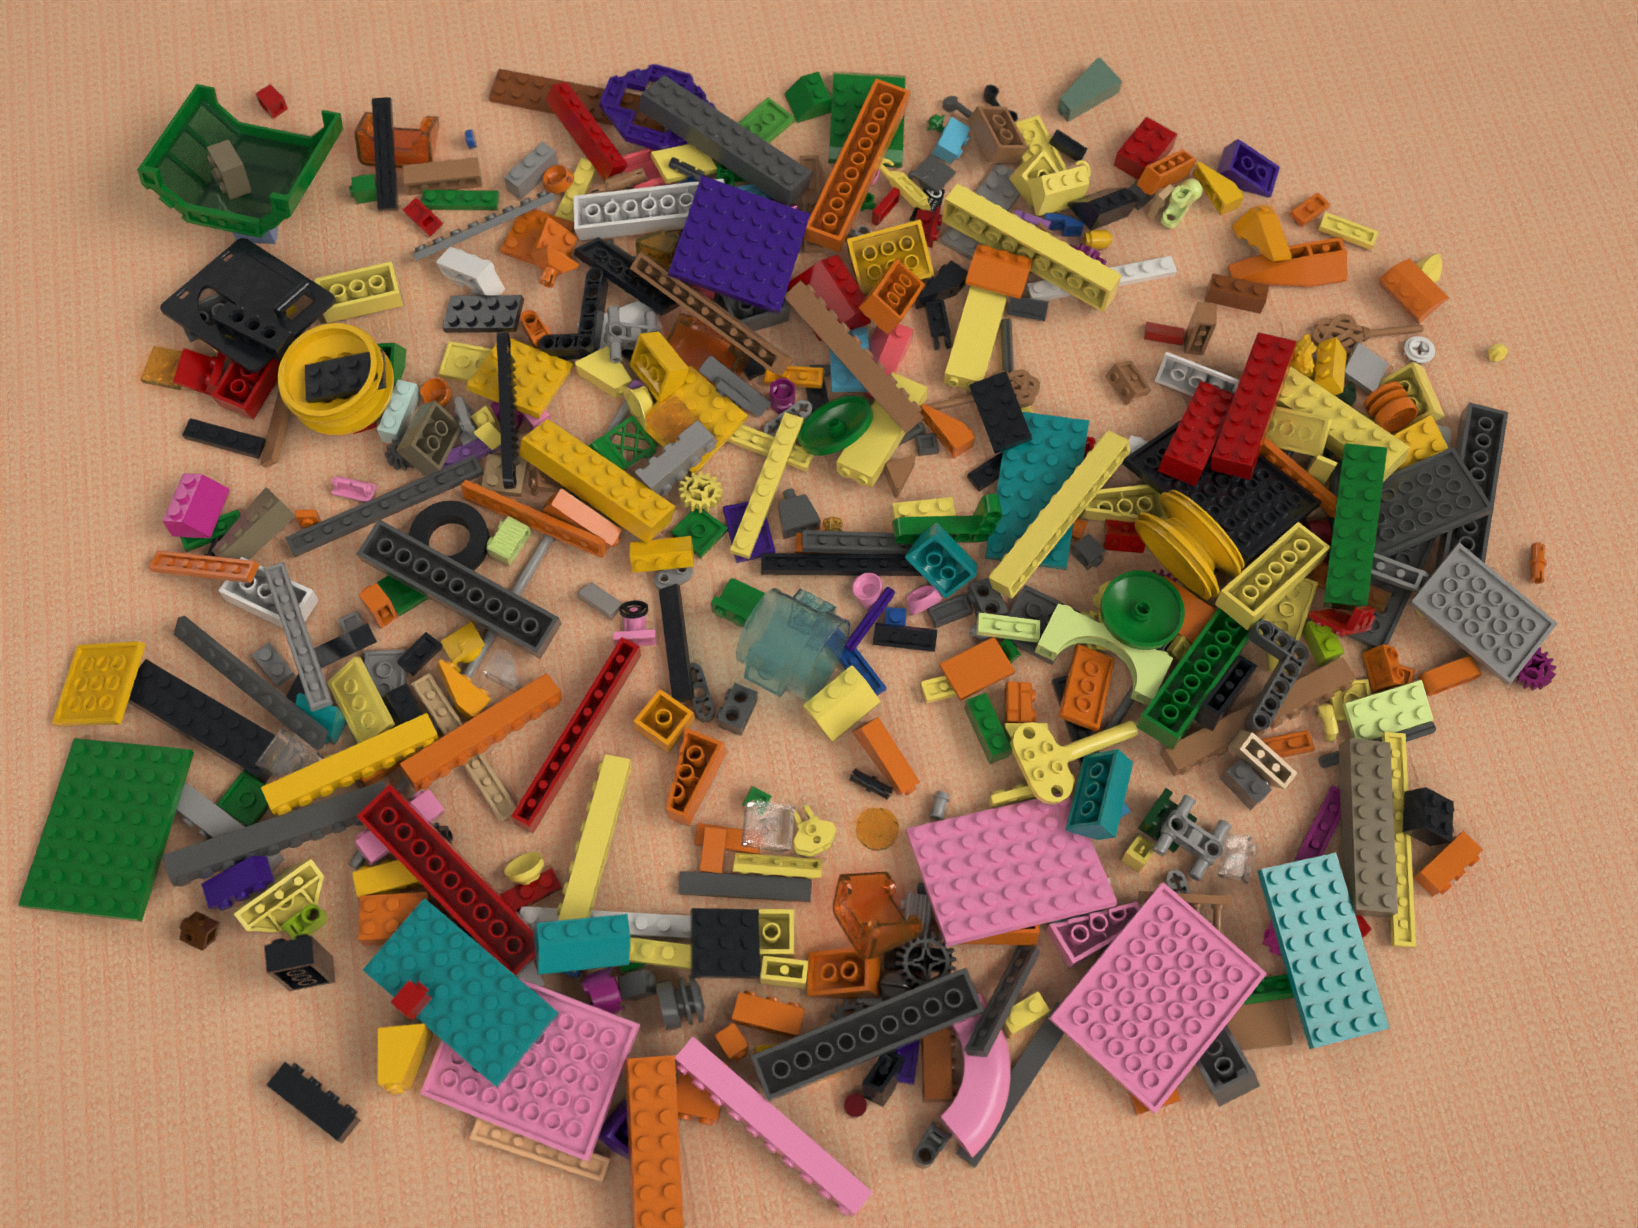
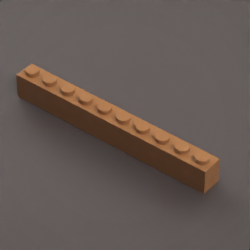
M639 252L630 269L770 372L783 375L792 360L791 357L689 283L668 276L669 269L655 258Z
M799 281L785 294V299L905 433H908L924 418L920 413L922 408L915 400L912 403L908 400L910 395L903 387L899 389L896 386L898 382L891 374L887 376L884 373L886 369L879 361L875 363L872 360L874 355L867 347L864 350L861 348L862 342L855 334L851 337L848 333L851 331L844 322L840 324L837 321L838 315L832 309L828 311L825 308L827 303L820 296L818 298L814 296L816 291L808 283L805 286L802 281Z
M1341 657L1296 680L1269 727L1274 729L1283 723L1282 720L1286 718L1291 720L1300 714L1299 711L1303 709L1309 711L1318 705L1317 702L1321 700L1326 702L1335 696L1334 693L1338 691L1343 693L1352 688V683L1357 677L1344 658ZM1255 702L1222 718L1213 731L1205 727L1181 739L1173 750L1168 747L1164 748L1161 756L1173 776L1179 773L1185 775L1193 770V766L1197 764L1202 766L1211 760L1210 757L1214 755L1220 757L1229 751L1228 745L1240 730L1246 731L1244 722ZM1265 702L1266 708L1270 710L1269 705ZM1255 719V723L1260 727L1259 721ZM1262 731V732H1260V733H1258V734H1255V735H1256L1257 737H1259V736L1262 735L1265 731Z

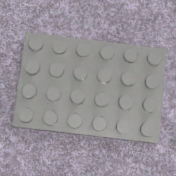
M1460 543L1455 545L1408 603L1506 685L1512 683L1558 624Z

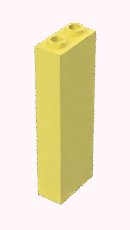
M970 286L943 383L971 391L970 384L985 379L1007 302V295Z
M892 372L891 375L898 382L896 386L899 389L903 387L910 395L908 400L911 403L915 400L921 407L927 399L928 387ZM876 400L871 406L873 410L871 425L857 441L843 450L836 461L837 472L841 476L849 477L856 480L859 484L867 485L871 488L906 434Z

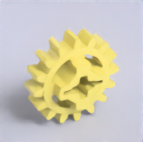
M702 471L699 472V475H695L692 472L691 478L685 476V481L680 482V502H684L685 508L691 506L692 512L695 509H698L699 513H702V509H706L709 512L710 506L716 508L717 503L721 502L723 491L721 489V482H717L716 476L710 478V473L704 476Z

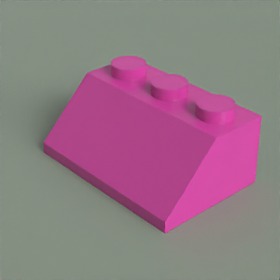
M183 473L163 519V523L171 536L211 538L230 492L229 488L203 474Z

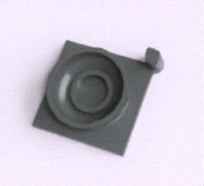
M930 154L914 172L910 171L908 173V178L912 181L913 177H915L924 189L938 193L956 174V171Z

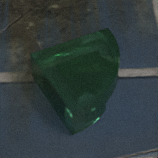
M1350 382L1343 388V393L1336 395L1337 398L1350 407L1356 401L1354 385Z

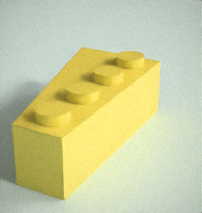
M1148 484L1100 489L1080 514L1082 519L1098 521L1109 519L1136 522L1141 512H1146L1162 519L1168 518L1160 505V494Z

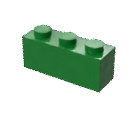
M987 693L967 699L964 709L989 764L1008 758L1012 748Z

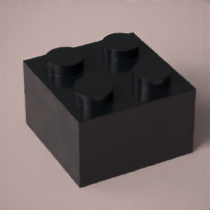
M1427 787L1405 791L1402 832L1429 846L1451 843L1454 831V802Z

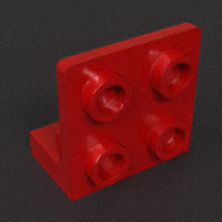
M183 348L173 383L211 396L218 385L226 356L218 352L216 357H209Z

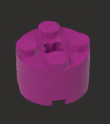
M612 967L585 975L586 980L582 982L585 994H590L593 1001L589 1005L612 1014L625 1010L624 1005H619V1002H622L623 999L615 975L610 976L609 972L613 971Z

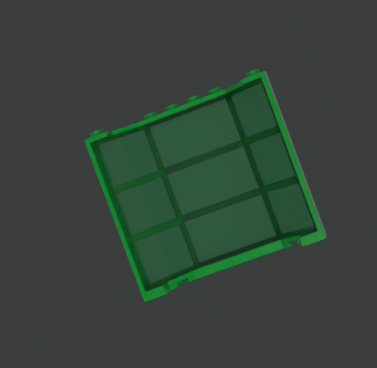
M196 84L137 169L141 184L147 190L151 188L160 196L158 199L170 209L175 208L181 213V218L187 223L262 238L269 230H273L283 220L292 216L343 130L341 113L322 110L324 126L312 136H306L239 122L218 103L214 87ZM228 139L244 165L252 191L231 200L226 193L223 194L218 185L219 180L215 181L211 170L214 168L210 167L206 158L209 155L207 147Z

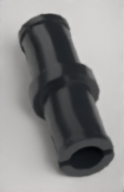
M856 768L853 770L852 773L854 775L851 774L849 781L866 788L865 791L869 793L872 791L886 800L889 799V793L892 794L893 787L878 781L875 776L871 777Z

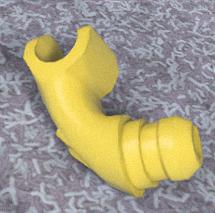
M1331 704L1318 705L1317 718H1321L1324 723L1325 739L1328 742H1333L1339 733L1333 706Z

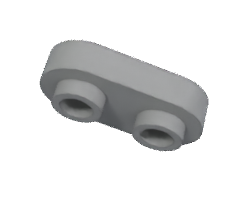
M686 567L684 572L679 571L681 568L661 570L654 577L655 587L660 590L676 583L680 586L692 578L693 568ZM664 577L668 578V580L665 582L661 581V579Z

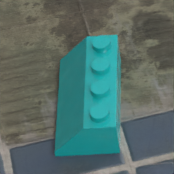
M1119 749L1084 756L1065 828L1066 831L1096 840L1116 838L1134 763Z
M628 914L536 923L533 929L538 975L629 965L630 929Z

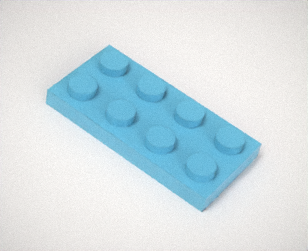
M855 328L848 332L851 337L854 334L862 342L860 346L863 350L866 347L869 350L868 328ZM830 349L831 392H868Z

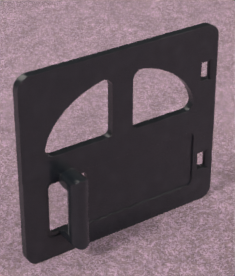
M240 238L161 304L160 309L165 316L248 372L256 373L273 358L240 341L225 337L226 334L219 331L216 324L207 325L201 318L198 307L199 298L203 290L212 289L233 304L242 306L246 311L254 312L260 318L272 321L277 327L289 330L293 334L294 340L335 304V297L331 292L247 238ZM229 254H232L229 260L224 261ZM188 291L189 294H187L183 299L179 298L183 293ZM303 295L313 300L294 319L287 318L286 310Z

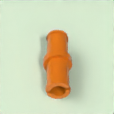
M1533 543L1531 545L1532 559L1529 561L1531 582L1533 583L1535 579V584H1541L1545 581L1544 568L1547 564L1546 559H1544L1545 544L1541 546V543Z

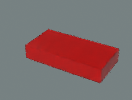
M894 187L873 210V224L879 225L899 202V189Z

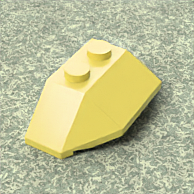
M311 858L290 866L274 877V882L266 885L267 888L265 890L253 892L236 909L234 915L247 931L281 932V926L289 918L295 916L309 904H318L324 875Z

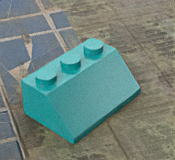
M937 522L919 536L905 555V558L945 599L977 576V563Z

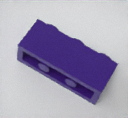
M251 856L203 882L201 885L208 908L224 911L233 907V903L248 899L249 895L253 892L265 890L267 888L266 885L274 882L267 856Z

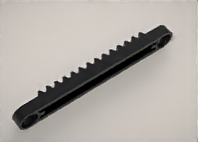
M497 332L502 478L505 489H516V466L520 464V461L517 459L519 457L517 452L519 445L516 443L519 440L516 435L519 431L515 427L518 425L515 419L518 417L515 412L518 409L515 405L517 399L514 396L517 394V391L514 389L517 386L514 381L516 378L514 374L516 368L513 365L516 362L511 355L509 332Z

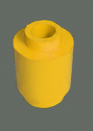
M1107 229L1092 230L1084 233V245L1093 249H1108L1109 245L1112 244V233H1109Z

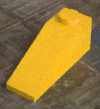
M1197 162L1193 176L1201 183L1203 191L1219 214L1224 215L1240 208L1244 198L1241 189L1228 178L1203 163Z

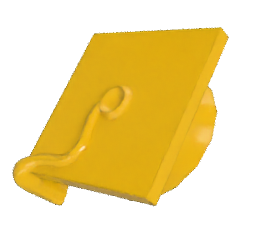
M473 622L468 623L441 640L451 660L450 663L455 666V670L458 673L461 670L457 667V663H469L475 660L480 655L482 647L486 646Z

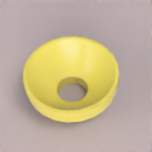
M529 852L520 855L505 867L504 873L509 881L528 885L540 877L544 866L543 857L539 852Z

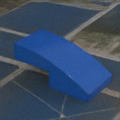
M1045 213L1044 220L1051 222L1049 230H1062V237H1081L1084 227L1083 222L1066 215Z

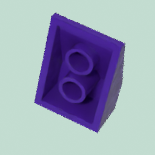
M1237 139L1224 147L1217 172L1234 182L1243 191L1270 198L1280 167Z

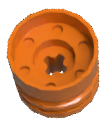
M1390 382L1380 386L1364 402V407L1369 412V415L1374 418L1375 424L1390 434L1405 428L1418 414L1417 406L1408 397L1407 392L1399 382Z

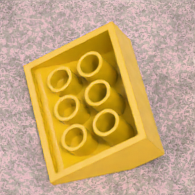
M921 220L852 237L845 241L857 284L864 295L871 291L883 272L896 259L902 262L920 280L935 276Z

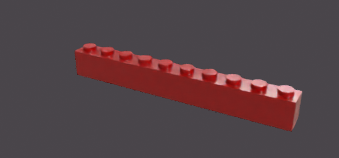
M623 637L620 638L511 815L515 825L532 834L535 832L640 659L641 650L639 645Z

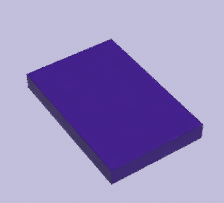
M749 501L723 507L731 545ZM767 517L750 559L734 554L736 563L761 558V553H776Z

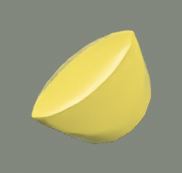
M1440 254L1430 255L1416 263L1434 283L1439 280L1442 272V258Z

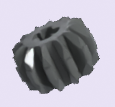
M400 436L399 441L392 439L393 445H387L385 456L390 466H394L397 471L402 467L406 472L407 467L414 468V466L396 451L402 440Z

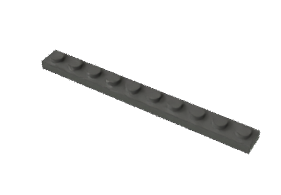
M471 456L441 469L439 472L425 476L285 538L294 557H297L375 523L379 519L382 520L455 488L465 480L471 481L484 475L476 456Z
M186 616L178 617L173 635L315 750L324 747L328 734L326 728Z

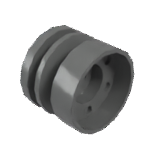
M688 975L690 986L687 987L684 985L683 977L679 978V989H674L671 980L656 983L666 1031L681 1028L682 1016H686L689 1025H693L691 1014L697 1013L699 1023L704 1022L705 1006L701 988L695 978H691V975Z

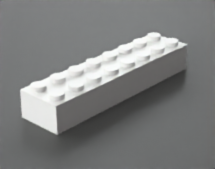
M714 179L716 181L725 183L724 179ZM699 181L574 196L575 232L579 240L583 241L598 237L609 238L683 229Z

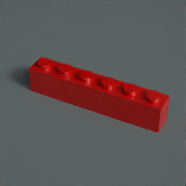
M568 82L553 84L545 101L604 182L606 178L625 171L628 165Z

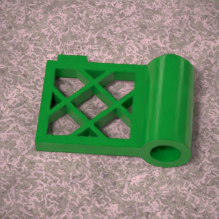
M632 415L604 436L596 439L588 447L625 471L643 457L648 459L654 455L657 445ZM631 422L636 428V434L625 433L626 425ZM612 435L621 436V445L613 444L609 437ZM625 437L635 439L634 448L624 446ZM638 439L645 440L650 447L646 450L638 449ZM623 450L634 452L631 461L627 462L623 457Z

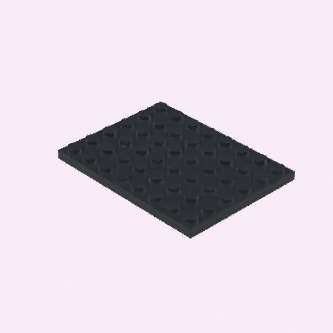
M1180 421L1124 458L1122 463L1160 495L1164 492L1168 493L1170 490H1176L1197 503L1226 532L1238 548L1245 563H1248L1279 539L1297 522L1302 521L1315 511L1322 503L1320 499L1261 454H1259L1251 480L1212 471L1211 459L1215 446L1196 487L1159 472L1158 469Z

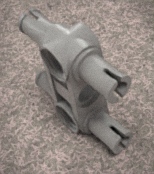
M610 306L607 308L608 322L605 325L606 332L603 339L610 349V362H622L621 349L634 350L639 334L659 331L663 336V332L657 327L656 312H645V325L620 322L619 307Z
M1184 795L1176 810L1171 811L1169 816L1162 821L1161 836L1152 850L1160 856H1165L1166 851L1172 841H1174L1196 857L1197 860L1188 875L1196 881H1201L1208 866L1213 865L1216 859L1223 854V840L1232 826L1224 820H1219L1213 833L1209 834L1188 819L1187 816L1196 801L1192 797ZM1172 821L1177 824V830L1172 828ZM1208 846H1210L1213 850L1212 855H1210L1207 851Z

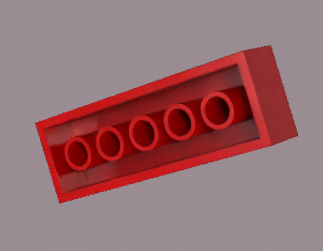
M1200 381L1163 456L1158 469L1159 472L1196 487L1221 433L1235 394Z

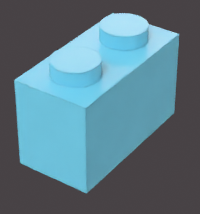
M951 117L931 154L951 165L954 159H959L963 151L960 148L962 145H966L970 137L967 135L970 127Z

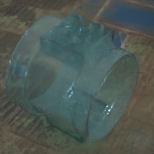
M777 588L769 590L753 609L738 641L736 659L738 662L746 664L744 678L779 697L787 691L797 698L808 702L822 690L833 673L849 636V620L835 614L836 606L801 588L793 597L782 593Z

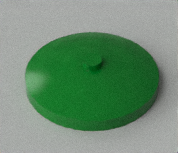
M845 396L832 400L816 409L806 418L799 432L798 442L806 453L814 456L829 455L843 450L857 441L867 431L873 420V410L868 401L859 396Z
M1143 570L1125 572L1114 578L1105 589L1100 604L1101 617L1110 634L1122 644L1139 650H1153L1170 643L1179 633L1185 618L1184 603L1174 585L1156 573Z

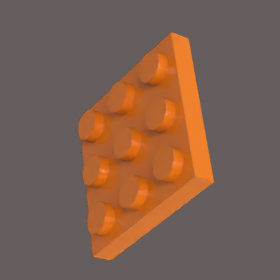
M533 209L517 217L500 251L507 256L536 265L531 252L544 218H551L572 233L575 231L574 222Z

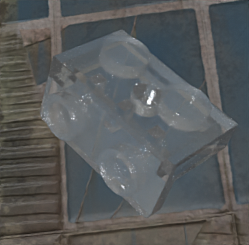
M1227 834L1223 840V854L1220 856L1217 875L1224 878L1241 879L1244 883H1249L1250 877L1254 873L1252 863L1253 857L1257 854V844L1250 835Z

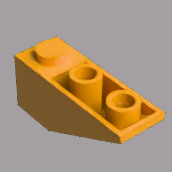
M440 659L437 668L455 709L471 720L479 715L490 702L489 693L481 687L477 688L472 684L473 681L467 675L459 674L452 663L447 660L444 662Z

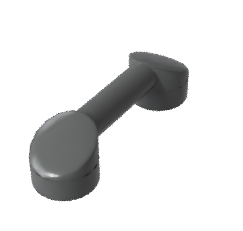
M949 96L943 100L942 107L947 112L958 110L968 119L973 113L959 103L956 96Z

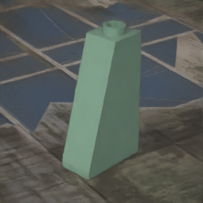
M1100 57L1097 58L1060 97L1057 107L1058 113L1068 122L1118 94L1122 80Z

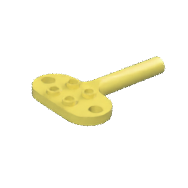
M1130 720L1070 744L1060 746L1055 742L1052 734L1046 727L1030 722L1024 723L1016 729L1011 738V748L1031 792L1041 802L1053 805L1064 801L1072 792L1073 779L1068 769L1070 761L1138 735V729L1136 724ZM1023 730L1031 731L1033 738L1027 739L1023 735ZM1051 788L1059 789L1061 796H1053Z

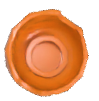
M430 378L423 383L420 389L424 404L435 400L444 408L451 400V389L446 381L441 378Z

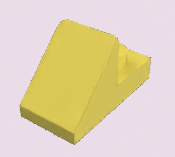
M485 405L471 416L478 428L474 431V434L490 449L495 450L501 446L500 422L491 407Z

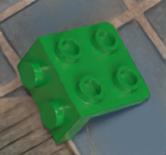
M732 578L728 581L720 597L714 596L711 602L712 613L749 630L766 599V594Z

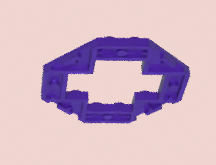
M658 64L649 65L648 69H635L626 72V75L621 77L617 75L610 77L600 100V108L625 142L657 151L681 146L688 142L670 130L666 134L634 125L633 121L636 111L620 107L627 88L644 92L649 81L656 82L665 75L715 109L716 107L706 99L707 95L700 86H696L693 82V77L689 73Z

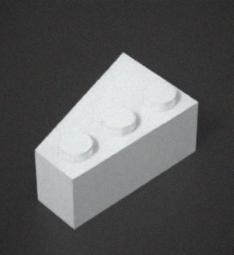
M450 246L436 261L445 277L461 287L466 285L473 289L471 292L474 295H500L505 290L494 270L493 263L489 260H483L474 254L471 255L462 249Z

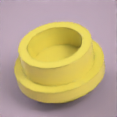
M1500 343L1494 344L1488 350V357L1491 361H1501L1506 357L1508 349Z

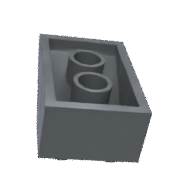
M1226 1025L1196 1062L1204 1081L1219 1107L1260 1087L1254 1070Z

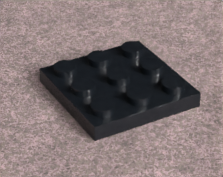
M691 908V978L759 979V909Z

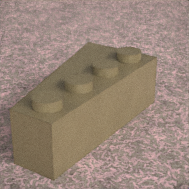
M265 487L211 551L217 557L233 559L243 557L249 560L296 515Z

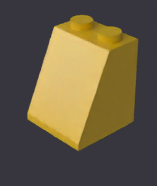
M425 1023L378 1028V1085L389 1092L390 1095L403 1094L404 1090H410L433 1037V1031Z

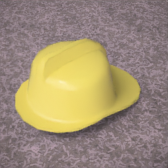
M641 386L632 390L629 387H624L623 394L631 414L640 422L643 429L646 430L645 417L653 408L654 403L647 387Z

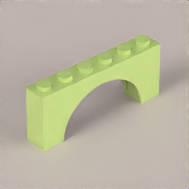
M1059 603L1035 650L1036 653L1052 661L1055 660L1061 651L1077 643L1095 644L1111 650L1124 661L1131 673L1133 690L1130 698L1146 706L1150 704L1157 694L1173 660V657L1163 650H1139L1128 647L1115 639L1104 623H1099L1089 615L1080 614L1070 606Z

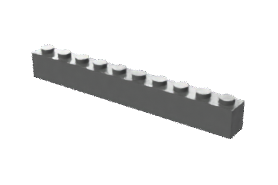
M381 781L164 854L162 856L168 878L174 887L185 886L195 879L209 878L216 872L225 871L251 856L276 855L283 849L299 847L309 840L316 841L322 839L327 834L343 832L347 827L364 825L356 816L386 788L385 783Z

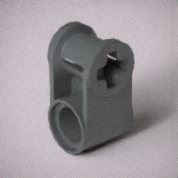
M933 1121L913 1153L914 1164L922 1169L928 1168L938 1154L942 1152L952 1134L942 1131ZM922 1150L927 1151L930 1155V1160L927 1162L921 1161L918 1152Z

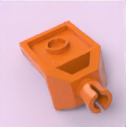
M549 217L544 218L531 256L537 267L543 271L539 283L543 284L544 287L553 288L557 276L579 266L577 262L571 259L578 236Z

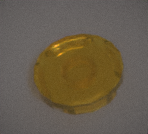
M869 808L857 820V838L863 846L870 850H885L892 846L898 837V820L892 812L885 808Z

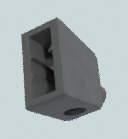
M792 488L783 492L785 500L779 502V516L783 539L796 536V533H802V530L815 531L820 529V517L807 495L796 496Z

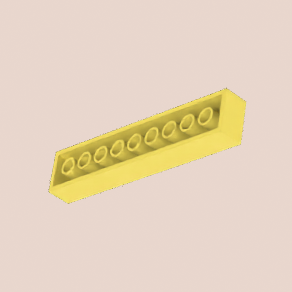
M958 183L945 198L942 222L983 245L1033 259L1030 270L1032 273L1103 313L1114 299L1122 276L1116 270L1110 269L1101 264L1100 261L1092 259L1082 251L1074 249L1066 242L1056 239L1048 232L1040 230L1032 223L1022 220L1016 214L1004 210L1001 206L988 201L985 197L979 196L970 191L969 188L963 187Z

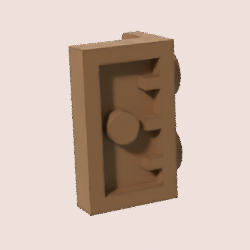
M1131 360L1115 363L1106 374L1107 380L1125 405L1130 404L1134 398L1146 396L1152 391Z
M527 461V470L530 473L528 487L531 488V495L536 496L539 491L555 493L561 489L560 483Z

